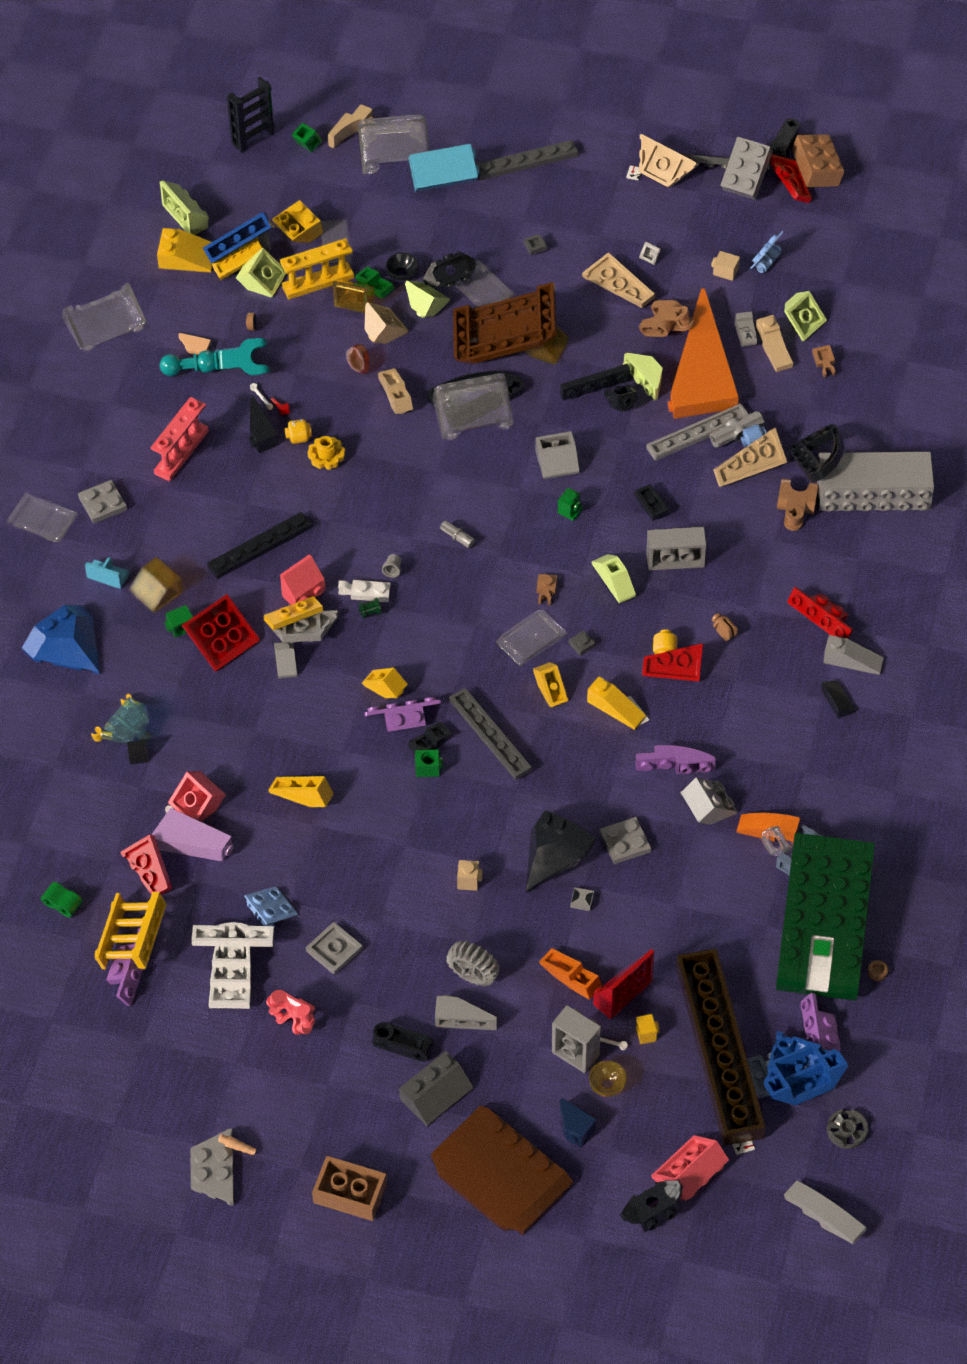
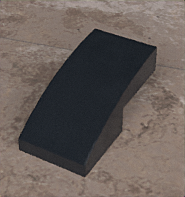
M440 721L425 728L424 734L410 740L408 747L414 753L415 750H435L452 737V733Z

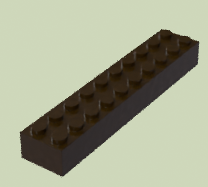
M717 948L677 955L676 969L723 1146L764 1139L765 1123Z

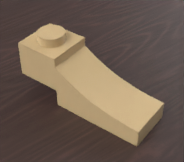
M360 104L352 115L345 113L328 134L329 146L335 149L339 143L350 135L359 131L364 132L370 127L374 121L373 109Z
M774 315L757 319L756 330L763 341L762 347L775 371L779 372L793 368V362L786 349L780 332V326Z
M393 368L379 372L378 378L395 414H404L409 410H413L411 396L407 392L405 383L396 369Z

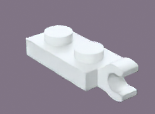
M353 580L352 584L347 581H339L338 594L351 595L352 600L373 601L374 598H378L379 602H389L390 583Z

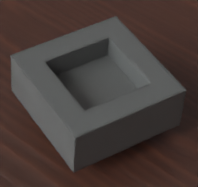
M540 234L524 239V245L530 255L547 250V245Z
M584 630L569 639V645L579 656L595 647V642Z

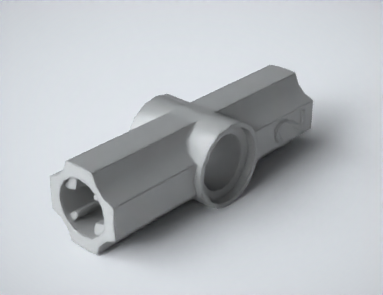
M753 412L741 419L737 417L730 419L724 427L710 433L713 446L719 448L733 440L736 442L741 441L740 437L743 436L742 432L745 428L755 424L760 425V427L764 426L762 415L760 412Z

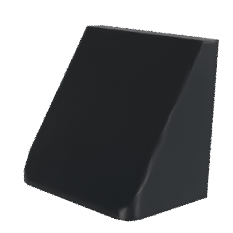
M147 740L127 742L130 764L149 762Z

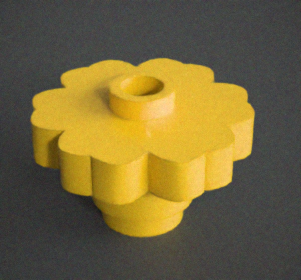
M323 436L315 439L314 444L309 445L308 458L311 459V464L318 469L325 467L327 470L338 467L339 462L344 461L345 448L342 447L341 441L335 437Z

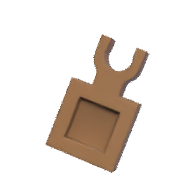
M830 345L812 349L817 368L823 367V377H826L827 370L832 372V376L835 375L834 366L831 365L834 364L835 359Z
M538 575L536 593H539L538 604H541L542 599H547L548 605H551V595H555L557 575Z

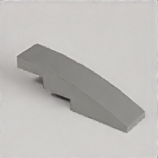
M796 1181L784 1194L787 1201L802 1208L803 1214L820 1222L822 1228L852 1244L867 1230L863 1224L834 1202L799 1181Z

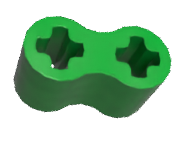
M52 882L40 897L46 906L59 911L68 918L83 903L82 898L78 894L65 889L57 882Z

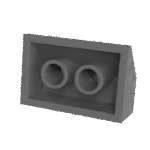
M445 1051L399 1088L400 1100L428 1127L469 1094L474 1087L460 1064Z

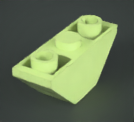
M633 353L624 354L623 365L628 364L630 373L636 383L644 388L648 396L650 395L654 400H657L662 382L663 368L652 356Z
M607 554L592 561V565L619 604L636 596L628 571L618 556Z

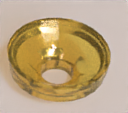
M614 1061L598 1062L589 1072V1084L592 1090L600 1096H615L625 1087V1070ZM606 1079L611 1080L613 1086L611 1088H604L601 1085L602 1081Z

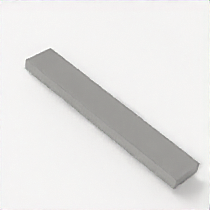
M740 403L646 444V449L653 459L657 461L709 438L710 433L724 427L730 419L735 417L741 419L749 415V413Z

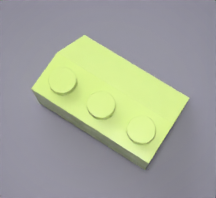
M160 181L162 205L181 227L193 235L207 229L208 214L199 208L196 200L190 198L187 190H183L179 184Z

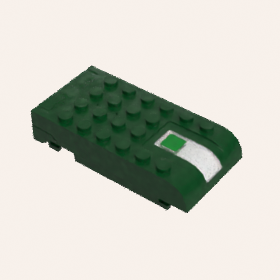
M795 833L775 990L808 995L814 993L816 996L857 1001L875 843Z

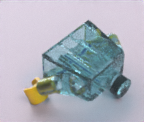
M130 694L126 695L127 700L120 699L122 706L103 727L104 730L102 731L99 726L95 727V731L98 734H91L94 741L108 740L127 743L134 741L137 737L148 742L153 735L145 729L150 721L145 704L132 699Z

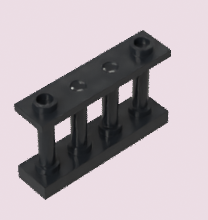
M261 77L257 78L258 88L240 98L233 92L227 95L231 144L241 153L247 150V140L263 130L274 135L272 87L268 81ZM259 96L258 101L243 109L245 103ZM260 108L259 113L244 121L246 115ZM261 120L260 125L245 133L247 127Z

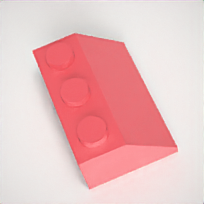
M694 1135L651 1176L656 1182L680 1180L683 1185L680 1199L686 1201L692 1198L701 1186L706 1185L716 1172L721 1171L729 1159L718 1141Z

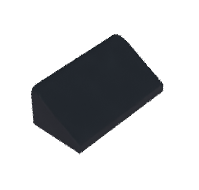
M838 681L822 682L821 690L837 718L856 711Z

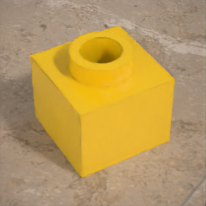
M652 1014L636 1017V1031L640 1044L656 1042L657 1033H660L658 1022L654 1021Z

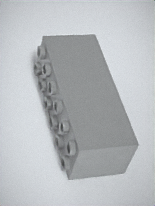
M930 452L843 453L836 468L826 477L817 481L819 511L930 510L934 490ZM819 453L818 462L822 465L831 453Z

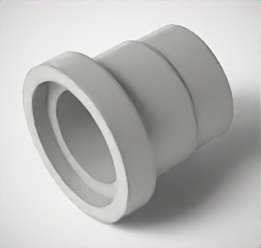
M395 554L389 555L382 566L383 574L390 578L398 577L401 571V558Z

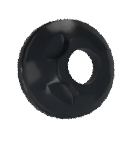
M396 253L386 261L387 273L395 280L405 281L411 279L417 273L418 262L411 254ZM400 270H405L407 272L405 275L397 274V272Z

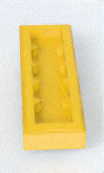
M258 238L213 263L212 266L219 279L223 280L240 270L263 247Z
M312 596L264 615V621L273 630L322 612L323 606Z

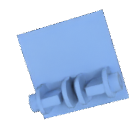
M783 231L778 236L774 234L752 260L754 264L750 269L755 266L760 273L767 271L781 254V247L774 243Z
M276 886L244 896L247 899V907L252 910L254 916L257 917L258 921H261L263 926L275 927V922L298 915Z

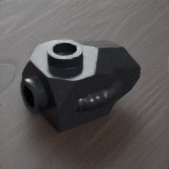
M629 385L615 386V391L611 389L604 391V396L609 401V405L618 411H627L637 401V391Z

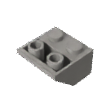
M572 431L536 437L535 451L543 479L579 473L576 445Z
M696 777L681 792L699 823L711 825L737 813L733 800L726 794L724 785L718 781Z

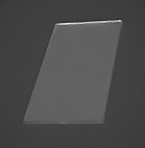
M347 219L321 221L323 234L321 235L322 246L345 238L350 245ZM351 253L345 255V262H352ZM338 258L329 260V264H338Z

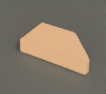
M179 333V340L182 341L188 353L199 354L201 351L209 350L211 345L210 339Z

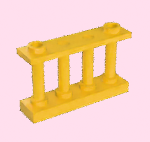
M346 238L280 259L285 273L289 274V281L282 283V288L288 300L354 279L351 267L348 262H345V255L353 253ZM338 258V265L329 267V260ZM322 263V270L312 273V266ZM305 268L306 275L296 278L295 271Z
M152 892L148 902L125 903L121 894L116 893L114 901L111 903V910L98 949L95 951V960L102 969H106L109 959H132L138 969H146L167 905L160 892ZM146 910L143 918L122 919L125 911ZM141 926L138 934L117 935L119 927ZM136 942L132 951H112L114 943Z

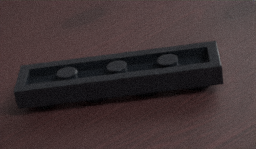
M624 364L560 384V396L564 401L629 381L630 367L628 364Z

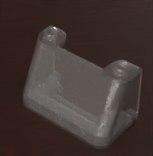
M423 115L365 119L358 123V141L363 174L377 172L380 167L379 163L407 161L411 154L430 151L427 122Z
M129 283L122 285V290L113 291L110 295L82 306L77 305L75 309H73L72 305L63 309L62 319L80 350L88 352L93 350L94 346L131 331L136 333L144 329L143 326L147 321Z
M500 373L442 384L434 388L433 403L442 439L453 440L458 437L462 430L496 424V427L500 429H508L513 426L514 421L505 374Z

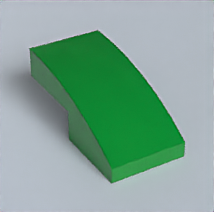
M368 266L355 276L361 285L381 299L394 290L392 283L382 279L378 271Z

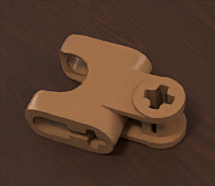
M657 300L650 307L655 316L643 319L639 329L643 335L648 337H665L670 331H687L694 326L695 322L692 317H689V310L686 306H682L674 300Z
M782 478L777 509L785 510L784 526L788 530L797 531L803 525L804 513L814 515L818 483L810 482L806 490L796 491L792 489L790 479Z

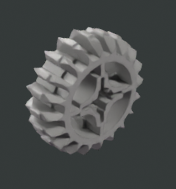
M460 940L452 945L446 957L447 963L454 973L477 986L482 985L486 987L491 985L500 971V966L492 954H489L487 950L477 946L475 943L471 944L469 941L464 942Z

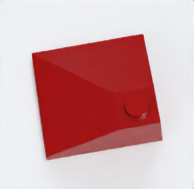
M228 594L182 625L215 672L260 641Z
M649 950L608 981L603 987H598L593 993V1005L610 1020L653 982L654 950Z

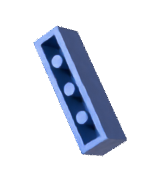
M262 212L203 247V250L210 262L215 263L275 227L267 213Z

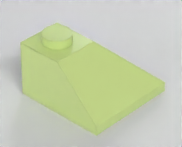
M262 248L243 265L236 279L249 291L273 297L286 273L283 267Z
M406 281L405 283L411 308L417 311L416 314L422 318L434 317L450 301L449 297L429 285H425L424 282Z
M810 291L796 293L785 303L784 312L802 341H805L827 321Z

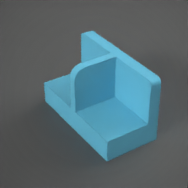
M109 557L105 563L94 559L93 563L87 562L85 564L87 578L119 589L122 588L129 576L128 570L113 566L112 559Z

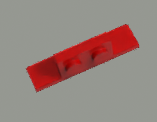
M798 587L793 588L787 600L788 604L829 635L849 639L853 629L844 623L849 614L843 611L841 606L835 605L824 594L820 593L810 597Z

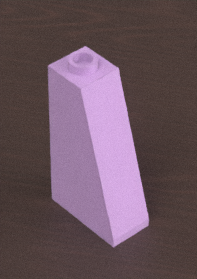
M172 808L168 810L152 833L155 836L159 850L223 862L225 857L229 856L233 850L232 837Z

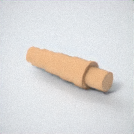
M221 1134L219 1136L218 1142L225 1144L228 1148L254 1155L256 1152V1148L231 1137V1135L225 1136Z

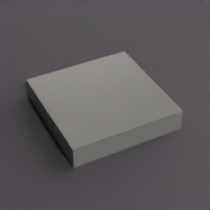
M335 922L306 946V952L334 975L363 950V945Z

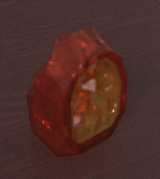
M356 344L347 351V362L354 371L366 374L370 369L369 352L363 344Z

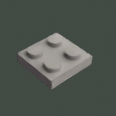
M112 480L78 493V498L93 524L127 510V506Z
M636 817L599 830L614 864L651 852V847Z

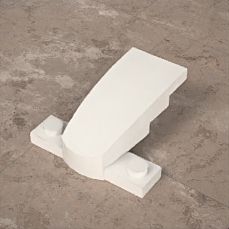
M236 922L224 923L219 926L193 925L192 946H215L210 979L209 1008L250 1009V946L273 947L274 926H248Z

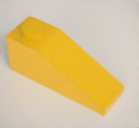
M598 676L588 688V703L635 730L646 717L615 685Z
M325 776L276 777L268 790L271 794L308 807H326L334 794Z

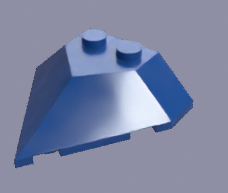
M63 605L34 626L22 646V650L36 662L47 661L52 662V665L81 671L82 669L92 670V673L100 674L93 616L81 605Z
M777 1031L776 1043L773 1045L764 1086L772 1099L798 1105L832 1090L847 1069L848 1064L837 1050L832 1049L829 1051L823 1049L822 1045L795 1036L790 1038L785 1036L783 1032Z

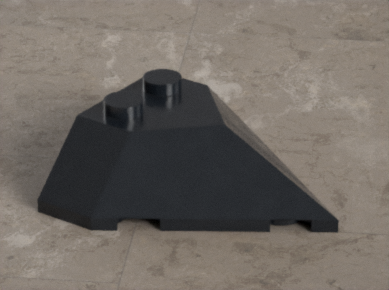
M545 810L531 829L526 892L532 891L534 889L533 886L539 882H546L570 867V863L574 860L586 857L598 839L574 822Z

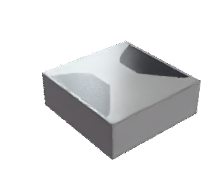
M574 887L570 908L590 911L594 891Z

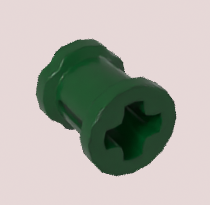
M378 598L365 603L358 602L362 618H366L367 615L374 613L381 614Z

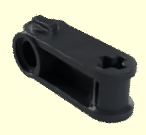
M789 118L784 121L777 136L770 145L773 155L788 157L798 135V120Z
M380 1022L375 1025L371 1041L374 1047L421 1062L427 1061L428 1051L434 1044V1040L427 1035L387 1022ZM381 1034L388 1035L387 1037H380Z

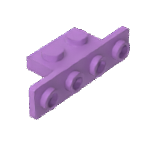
M436 697L425 698V702L422 703L412 700L405 702L406 705L399 707L398 703L386 705L387 709L379 710V706L367 708L368 712L364 713V717L384 714L387 732L426 726L423 707L441 704V699L436 700Z
M136 942L131 945L118 946L116 951H132ZM113 959L106 981L110 984H120L117 997L125 1005L130 1006L143 969H138L132 959Z
M810 993L801 1001L807 1041L822 1045L823 1049L829 1051L834 1049L840 1052L841 1048L835 1014L818 1011L816 994Z

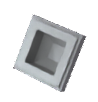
M645 242L639 258L655 265L661 248Z

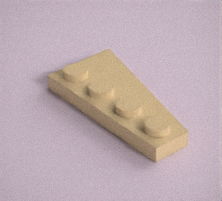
M609 252L582 273L583 278L641 308L655 298V293Z
M776 428L771 429L713 469L719 487L787 463Z

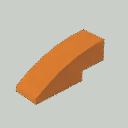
M776 813L741 814L736 833L774 842L776 838L794 842V835L798 832L800 817Z
M553 948L539 961L540 965L555 978L589 1000L593 997L595 990L602 986L598 975L584 969L581 962Z

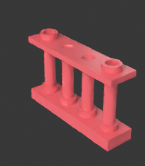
M190 397L151 446V450L161 454L162 458L154 469L155 475L171 481L209 432V427L199 423L198 416L206 407L205 403Z

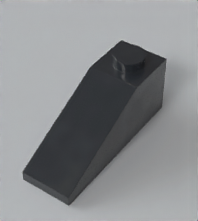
M253 396L250 400L249 443L252 448H256L258 453H262L279 446L278 434Z

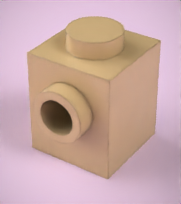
M720 251L718 256L712 260L713 275L733 281L739 269L740 257Z
M459 860L457 874L458 889L477 891L478 881H482L483 872L482 869H479V861Z

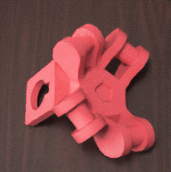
M275 990L267 998L266 1003L270 1007L269 1013L276 1017L278 1024H282L291 1018L293 1019L292 1031L294 1034H309L315 1023V1018L312 1014L315 1011L313 1005L301 998L296 999L283 990Z

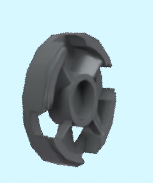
M840 1109L834 1112L828 1119L827 1135L831 1142L840 1148H856L862 1145L867 1138L868 1123L865 1117L858 1111L853 1109L851 1111H844V1109ZM848 1115V1119L844 1120L842 1116ZM862 1123L864 1131L856 1130V1124ZM831 1128H832V1129H839V1131H836V1132L833 1133V1132L831 1131ZM853 1137L854 1143L846 1144L847 1138Z

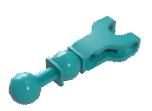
M246 339L238 349L214 351V353L204 350L199 354L194 353V358L180 359L175 354H167L162 357L159 367L161 372L169 377L176 376L183 369L195 368L196 372L201 371L203 373H210L215 369L241 368L249 375L268 374L270 372L269 366L255 364L252 359V354L256 349L267 345V339Z

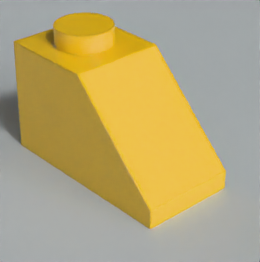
M549 662L533 668L538 687L550 707L568 701L556 664Z
M395 668L372 670L362 682L365 687L386 699L398 698L403 694V689L408 685Z

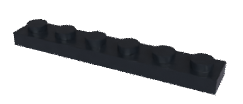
M300 512L207 562V566L218 580L310 530L312 524Z

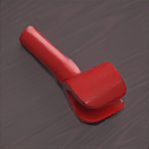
M271 397L270 400L276 405L281 416L290 413L288 403L281 404L274 397Z

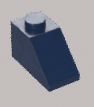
M561 1098L559 1111L564 1136L570 1143L582 1147L596 1129V1119Z

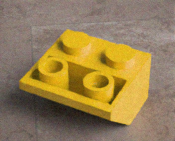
M300 200L272 219L293 242L310 243L323 234L321 221Z

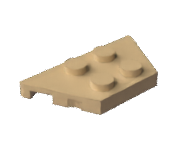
M644 134L640 135L641 150L639 157L641 161L639 163V172L670 188L698 166L699 163Z

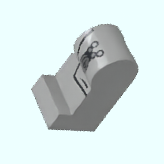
M752 311L736 313L735 327L741 346L757 345Z

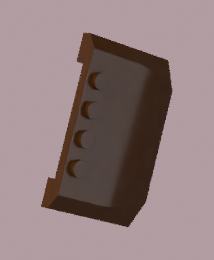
M550 282L536 286L537 291L476 308H471L470 304L454 308L453 340L455 360L475 364L542 346L557 335L555 284Z
M479 1106L431 1153L432 1162H434L436 1172L441 1180L500 1229L518 1231L521 1235H524L573 1186L572 1179L561 1167L489 1108Z

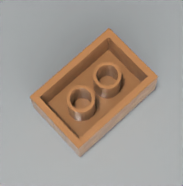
M797 135L792 152L806 187L839 186L844 169L830 135Z
M326 1156L312 1191L313 1203L373 1221L387 1186L386 1173Z

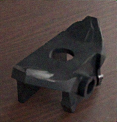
M461 251L455 253L454 256L450 253L443 256L442 261L438 259L432 262L423 281L425 285L430 287H442L444 285L446 288L451 287L459 279L463 282L472 278L471 274L475 273L476 261ZM449 265L453 266L456 270L452 276L446 273V267Z
M681 1181L655 1182V1186L645 1190L638 1196L633 1195L620 1214L623 1221L641 1224L643 1231L647 1232L648 1230H655L660 1223L666 1220L674 1219L681 1212L677 1203L682 1195L683 1185ZM658 1200L657 1206L653 1208L647 1206Z

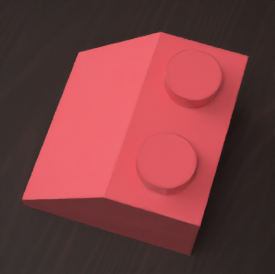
M310 554L280 574L282 597L291 605L312 596H320L325 591V579Z
M188 771L168 803L176 811L202 822L218 809L226 794L201 771Z

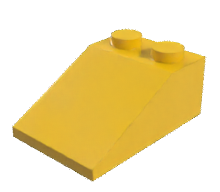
M163 228L157 252L158 266L161 269L211 273L213 263L210 262L203 247L212 242L181 229Z

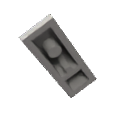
M829 635L823 663L880 675L884 657L849 639Z
M451 995L437 996L435 1027L497 1030L496 1016Z

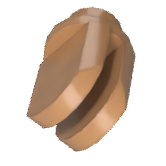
M717 613L712 617L713 627L725 641L738 635L737 627L726 615L722 616L720 613Z

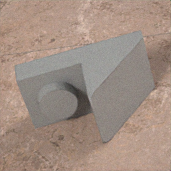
M274 643L278 679L297 677L293 643Z

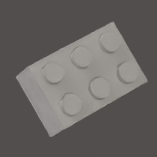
M737 137L720 185L724 191L756 200L773 152L771 147Z
M704 527L647 530L646 554L648 571L704 567L706 552Z
M566 1005L552 1023V1053L583 1073H586L600 1055L601 1026L595 1020L583 1016L578 1009H572Z

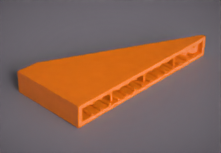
M702 288L693 315L695 323L689 329L671 390L670 401L667 403L668 410L672 412L674 419L724 411L738 405L739 397L705 288Z

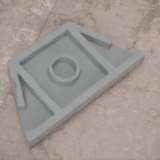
M337 610L322 611L273 631L282 642L321 641L337 620L338 612Z
M228 1129L190 1148L191 1190L205 1193L213 1199L218 1198L226 1201L228 1205H234L233 1149L218 1142L221 1134L233 1137L232 1129Z

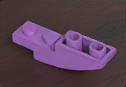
M657 745L654 746V752L636 754L635 765L636 771L675 768L676 774L707 773L715 771L716 760L714 756L696 749L682 746Z

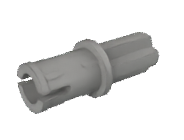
M444 521L441 524V530L452 536L454 541L457 540L468 549L475 543V538L465 533L462 528L458 529L448 521Z

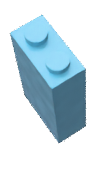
M471 144L411 154L408 160L415 192L476 181L480 172L478 165H475L474 159H476L475 149L471 147Z

